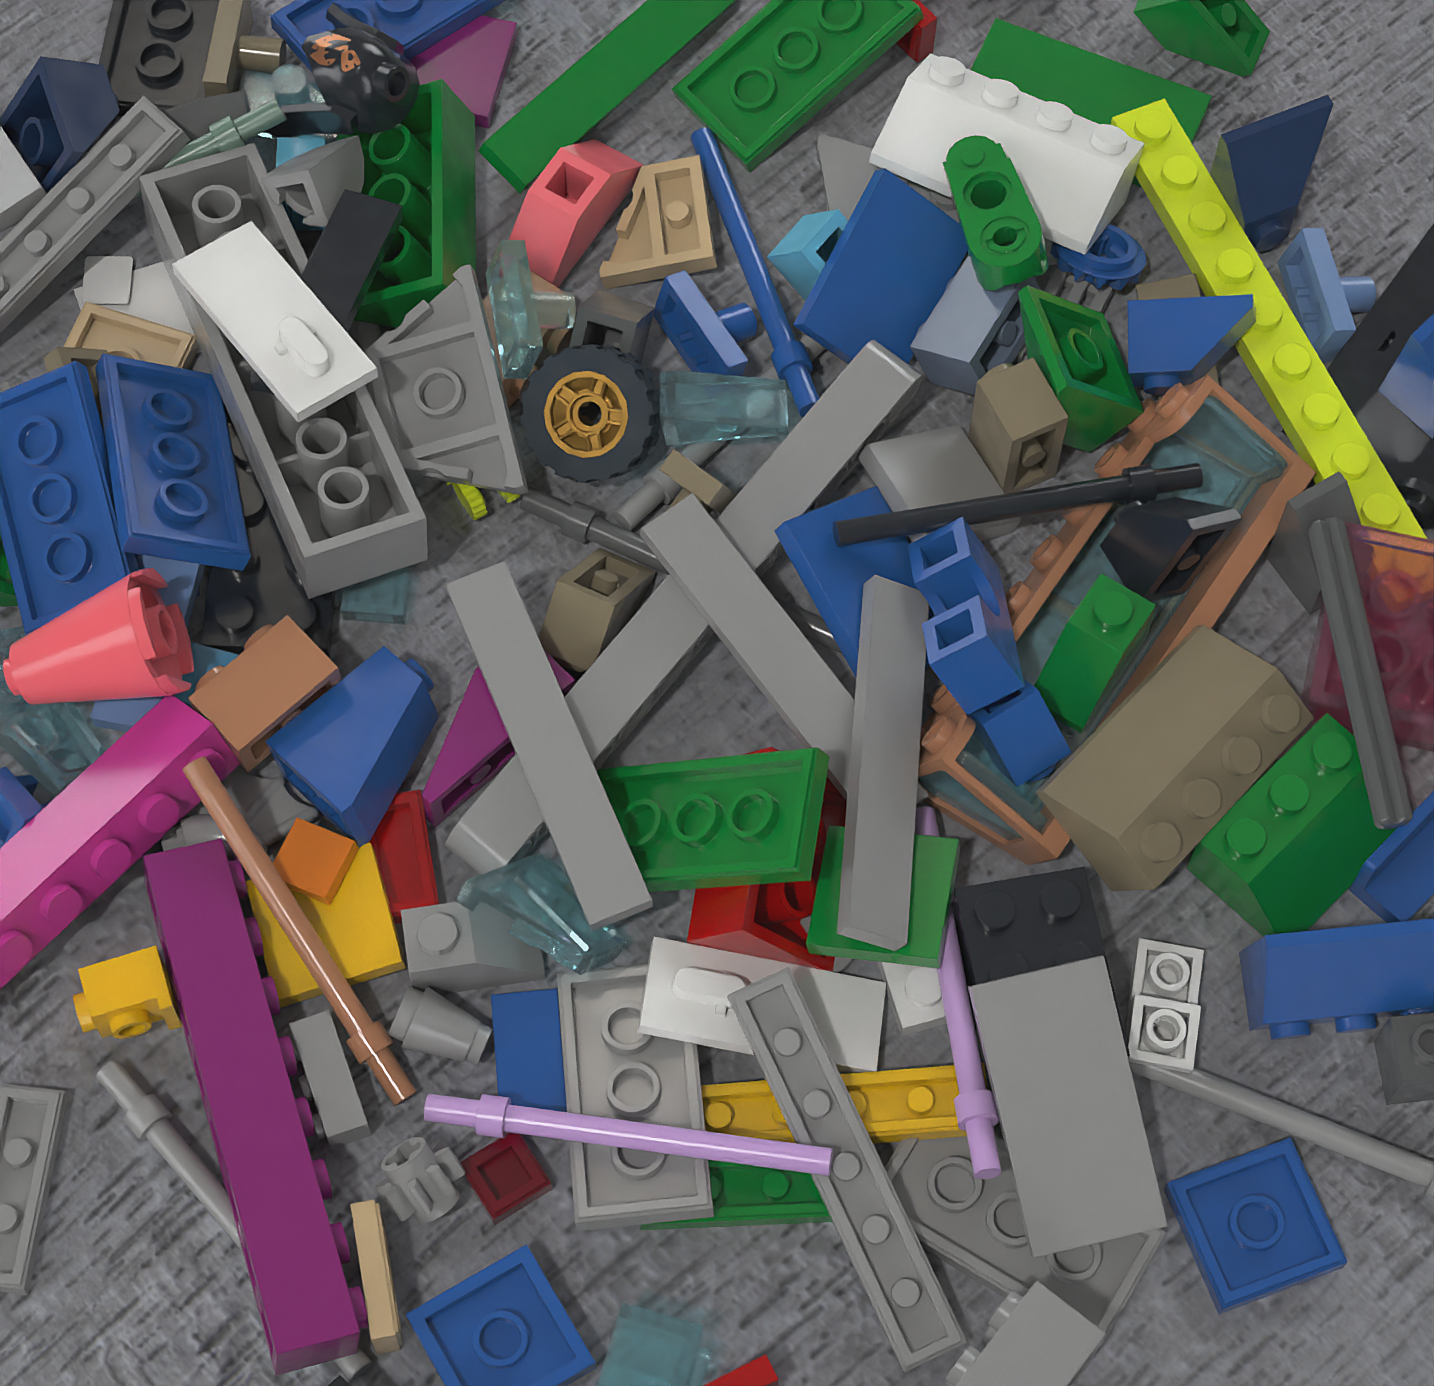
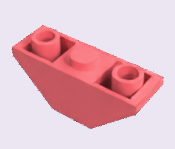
M596 139L561 147L527 191L498 265V273L505 276L513 265L518 262L558 288L633 188L641 166L644 165Z

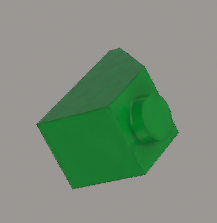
M1138 0L1133 11L1165 50L1241 77L1252 74L1270 33V30L1245 0Z
M1102 573L1098 576L1067 621L1034 684L1053 718L1080 734L1083 733L1147 639L1156 604Z

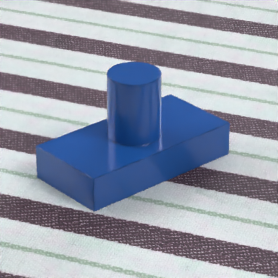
M686 270L666 276L655 304L654 318L714 404L734 397L748 363L747 357L737 343L754 337L757 333V321L752 309L742 302L714 312Z

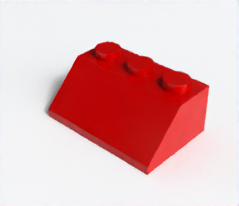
M768 747L746 754L775 752L779 750L774 747ZM826 777L811 880L695 889L687 936L688 943L833 972L835 957L809 954L806 946L808 934L800 924L802 919L812 914L829 825L845 827L847 802L828 777Z

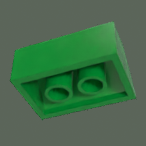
M1326 713L1227 811L1195 846L1186 869L1262 936L1309 931L1350 889L1364 862L1397 829H1378L1374 824L1355 736Z

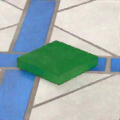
M829 825L806 941L809 954L940 969L960 855L959 839L914 834L907 944L896 951H892L837 934L845 827Z

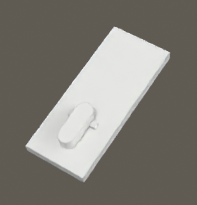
M252 221L172 263L173 272L298 423L378 377L377 367Z
M654 937L651 943L638 1033L754 1055L727 995L789 967L838 1071L847 1074L877 1071L886 982Z

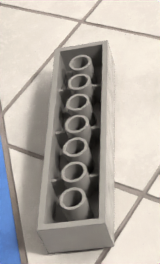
M251 143L139 176L147 226L308 599L428 560L426 516L365 385L298 423L275 395L252 389L250 375L253 368L173 272L172 263L252 221L299 277L301 276L308 259L282 203L277 205L271 199L261 181V178L267 175L268 172L255 143Z

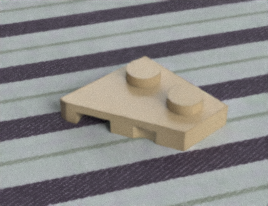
M700 155L641 166L632 188V202L623 210L616 228L618 240L609 262L603 260L599 269L600 278L605 289L662 279L686 270L689 274L717 268L704 168Z

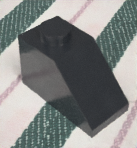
M1171 497L1150 503L1145 500H1137L1128 504L1117 513L1114 518L1115 525L1102 541L1100 547L1124 586L1153 602L1184 594L1242 517L1236 508L1179 497Z

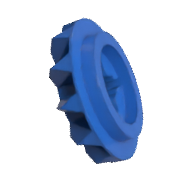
M1111 224L1106 226L1105 230L1085 255L1053 241L1050 249V254L1057 259V269L1062 272L1073 273L1075 282L1084 280L1091 282L1096 289L1107 284L1113 289L1122 290L1126 283H1137L1146 265V254L1142 246L1125 231Z

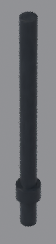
M1199 463L1155 470L1150 464L1124 468L1121 475L835 521L833 522V535L837 547L932 532L962 516L969 525L1121 500H1125L1127 504L1137 500L1154 502L1158 494L1202 487L1203 473Z

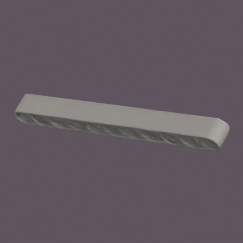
M871 340L861 349L715 520V523L759 579L764 576L785 551L774 530L784 521L824 505L860 462L858 457L866 445L877 442L911 401L924 379L921 373L876 340ZM670 574L564 697L596 772L603 767L715 634L714 630ZM516 754L461 817L445 842L446 848L496 887L508 879L548 832Z

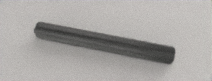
M1339 517L1320 519L1311 524L1308 535L1374 824L1378 829L1399 828L1409 824L1413 814L1345 522Z

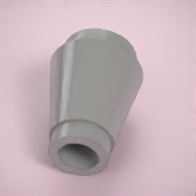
M409 986L388 1035L403 1041L401 1046L403 1049L462 1062L467 1061L478 1065L493 1028L481 1024V1021L428 986L424 992Z

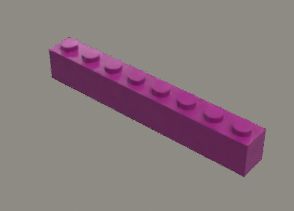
M222 838L143 856L144 885L275 1376L357 1354L360 1337L359 1329L369 1326L367 1310L360 1287L348 1288L341 1264L350 1262L348 1242L342 1223H329L323 1202L324 1200L332 1199L329 1174L323 1158L312 1161L306 1138L315 1136L313 1119L306 1097L295 1099L289 1077L297 1075L296 1059L289 1036L277 1038L272 1016L280 1015L278 994L272 976L261 978L255 957L264 955L263 944L256 918L244 919L239 899L247 898L246 882L241 863L238 859L228 861Z

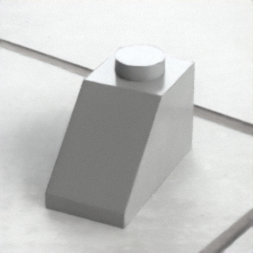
M468 900L401 910L408 971L413 988L424 992L428 986L442 995L546 979L536 913Z

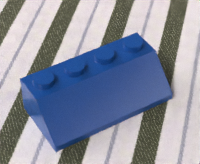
M1434 918L1265 935L1239 952L1249 1030L1269 1029L1271 1040L1310 1036L1311 1024L1335 1022L1336 1033H1353L1377 1029L1375 1018L1434 1013Z

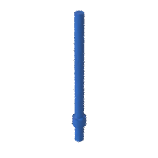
M700 128L692 133L690 140L696 155H700L705 178L774 349L771 354V361L781 382L788 384L799 415L804 417L820 399L810 376L813 364L805 345L802 342L796 341L714 134L709 128Z

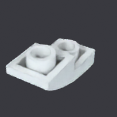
M1142 938L1138 939L1134 947L1125 1036L1130 1052L1129 1062L1186 1073L1193 1071L1201 1006L1197 1005L1204 950Z

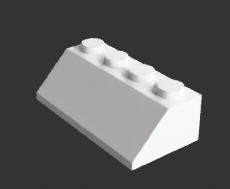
M930 53L908 76L871 152L869 163L883 169L886 168L894 174L952 198L942 162L946 161L948 151L955 142L969 136H985L996 144L1000 143L1006 157H1010L1039 219L1043 237L1085 255L1125 204L1145 143L1129 137L1126 132L1116 126L1098 124L1076 115L1069 107L1061 103L1045 102L1021 92L1009 81L990 79L966 69L960 61L954 58L938 57Z

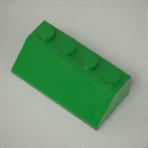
M443 79L419 85L418 96L413 108L406 118L393 129L376 134L358 131L353 135L337 134V140L359 135L364 156V184L361 193L402 205L403 220L356 313L354 321L398 328L404 321L405 315L423 299L427 303L431 302L456 279L452 274L460 267L470 264L476 273L475 115Z

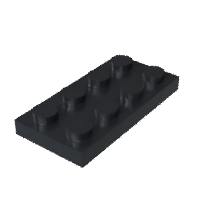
M227 423L251 557L243 571L209 565L201 645L240 655L244 651V646L248 639L257 630L269 624L274 626L288 615L330 658L336 590L308 599L233 423Z

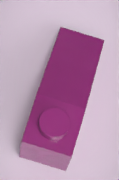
M545 652L565 697L575 685V680ZM479 666L474 670L422 793L426 819L435 828L502 771L516 754Z

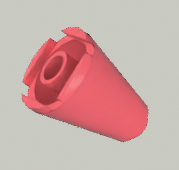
M153 568L134 571L14 642L9 649V658L3 662L4 677L10 691L15 696L21 695L27 703L38 705L174 696L190 690L192 684L183 681L182 675L194 672L191 642L178 603L165 606L158 592V589L168 587L164 578Z

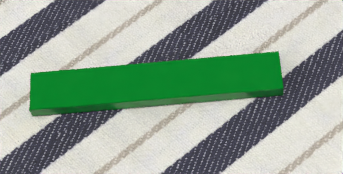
M647 0L484 141L478 152L521 194L536 181L561 147L580 142L739 0Z

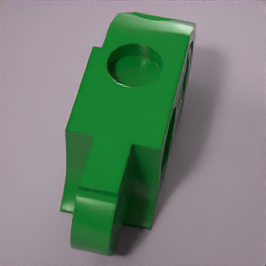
M974 135L955 142L948 151L946 161L942 163L977 281L984 290L996 291L1004 288V285L1021 283L1032 276L1034 278L1043 275L1049 268L1041 224L1010 157H1006L1000 143L996 144L985 136Z

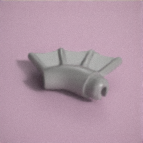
M237 766L221 781L265 852H267V846L288 835L297 817L312 822L319 815L317 808L309 807L296 801L288 793L284 786L285 780L282 777L275 779L259 778L250 775ZM202 801L181 819L180 824L173 826L161 838L164 851L222 838L227 858L238 859Z

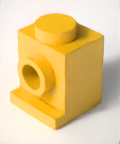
M156 945L78 969L83 992L74 994L73 1002L83 1033L97 1029L102 1038L113 1036L116 1039H127L147 1032L151 1029L152 1023L160 1020H165L169 1030L182 1027L168 971Z

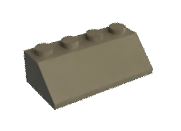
M1198 625L1191 630L1036 791V794L1111 891L1156 889L1314 717L1278 668L1205 625Z

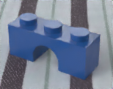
M963 516L908 544L914 584L927 600L936 616L922 623L929 665L964 712L969 715L991 703L999 702L1009 694L1025 687L999 566Z

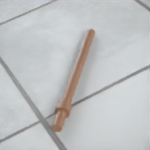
M202 756L189 763L182 771L351 1038L346 1043L360 1065L367 1062L394 1106L402 1103L417 1091L389 1048L394 1044L392 1038L388 1035L380 1020L373 1023L206 757Z

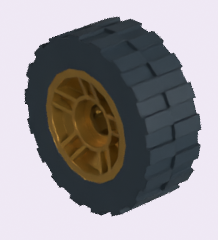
M591 344L573 346L563 349V352L549 356L543 361L544 365L539 370L533 371L528 379L530 381L528 389L523 391L520 402L523 403V414H520L521 426H524L527 435L524 439L529 449L533 448L538 455L536 459L544 467L549 466L555 470V475L564 479L569 477L575 478L576 482L582 483L600 482L622 476L632 471L631 468L635 465L642 464L649 456L647 453L650 448L656 446L660 437L658 434L659 426L663 424L664 412H661L660 400H663L661 391L656 389L652 380L655 377L648 368L644 369L638 363L640 359L631 353L624 354L619 351L618 347L611 345ZM590 402L598 404L602 412L600 421L595 425L588 419L587 415H581L580 411L581 407L588 406Z

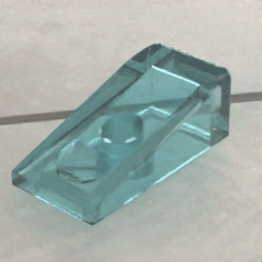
M690 371L660 372V421L666 445L789 435L788 386L786 380Z

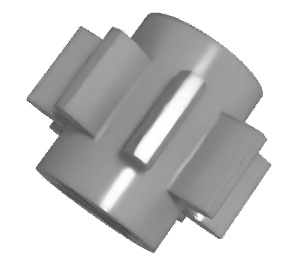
M413 1137L395 1146L381 1162V1169L387 1176V1179L376 1185L375 1189L391 1212H395L401 1221H405L413 1214L418 1222L427 1223L440 1218L457 1203L460 1191L453 1181L466 1174V1171L449 1147L445 1148L440 1139H436L428 1145L424 1138Z

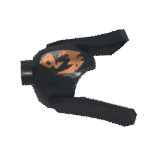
M332 3L327 10L325 19L336 25L338 29L310 35L302 45V50L309 60L315 81L325 103H300L281 106L287 120L266 130L278 138H291L312 134L353 135L356 131L371 134L380 133L397 126L406 118L416 102L420 82L415 66L403 56L404 46L382 31L361 22L340 4Z

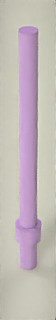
M926 806L916 808L914 834L939 837L935 810ZM951 902L942 959L937 973L959 1089V1095L954 1098L958 1127L966 1131L974 1177L977 1179H991L1001 1174L993 1126L998 1123L999 1118L993 1092L986 1090Z
M428 1094L424 1107L425 1121L476 1128L477 1135L505 1138L507 1132L825 1176L830 1175L833 1148L511 1105V1098L482 1094L480 1100Z

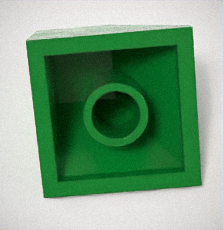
M1026 285L1018 292L1027 357L1028 359L1034 358L1068 416L1063 444L1091 453L1141 415L1144 410L1104 314Z

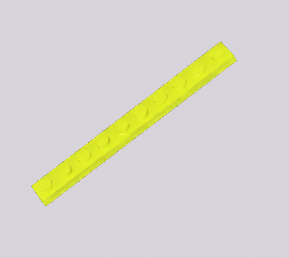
M1165 98L1112 117L1111 125L1122 129L1129 137L1145 143L1135 176L1192 274H1196L1197 282L1205 296L1253 294L1256 307V322L1234 345L1299 457L1316 471L1312 478L1315 484L1338 471L1347 480L1372 556L1366 571L1391 614L1434 597V549Z

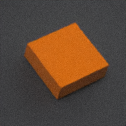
M297 817L273 865L290 890L330 906L359 848L354 840Z

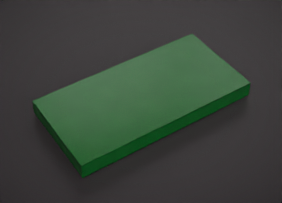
M771 0L672 88L675 97L705 128L712 130L714 137L750 173L924 18L923 13L913 0Z
M995 18L970 69L990 79L1009 81L1019 91L1045 102L1061 103L1069 107L1074 114L1098 124L1111 125L1112 117L1165 98L1192 145L1209 109L1212 95ZM1134 175L1132 184L1141 187L1139 181Z
M820 748L598 769L599 779L648 892L811 880L830 758Z

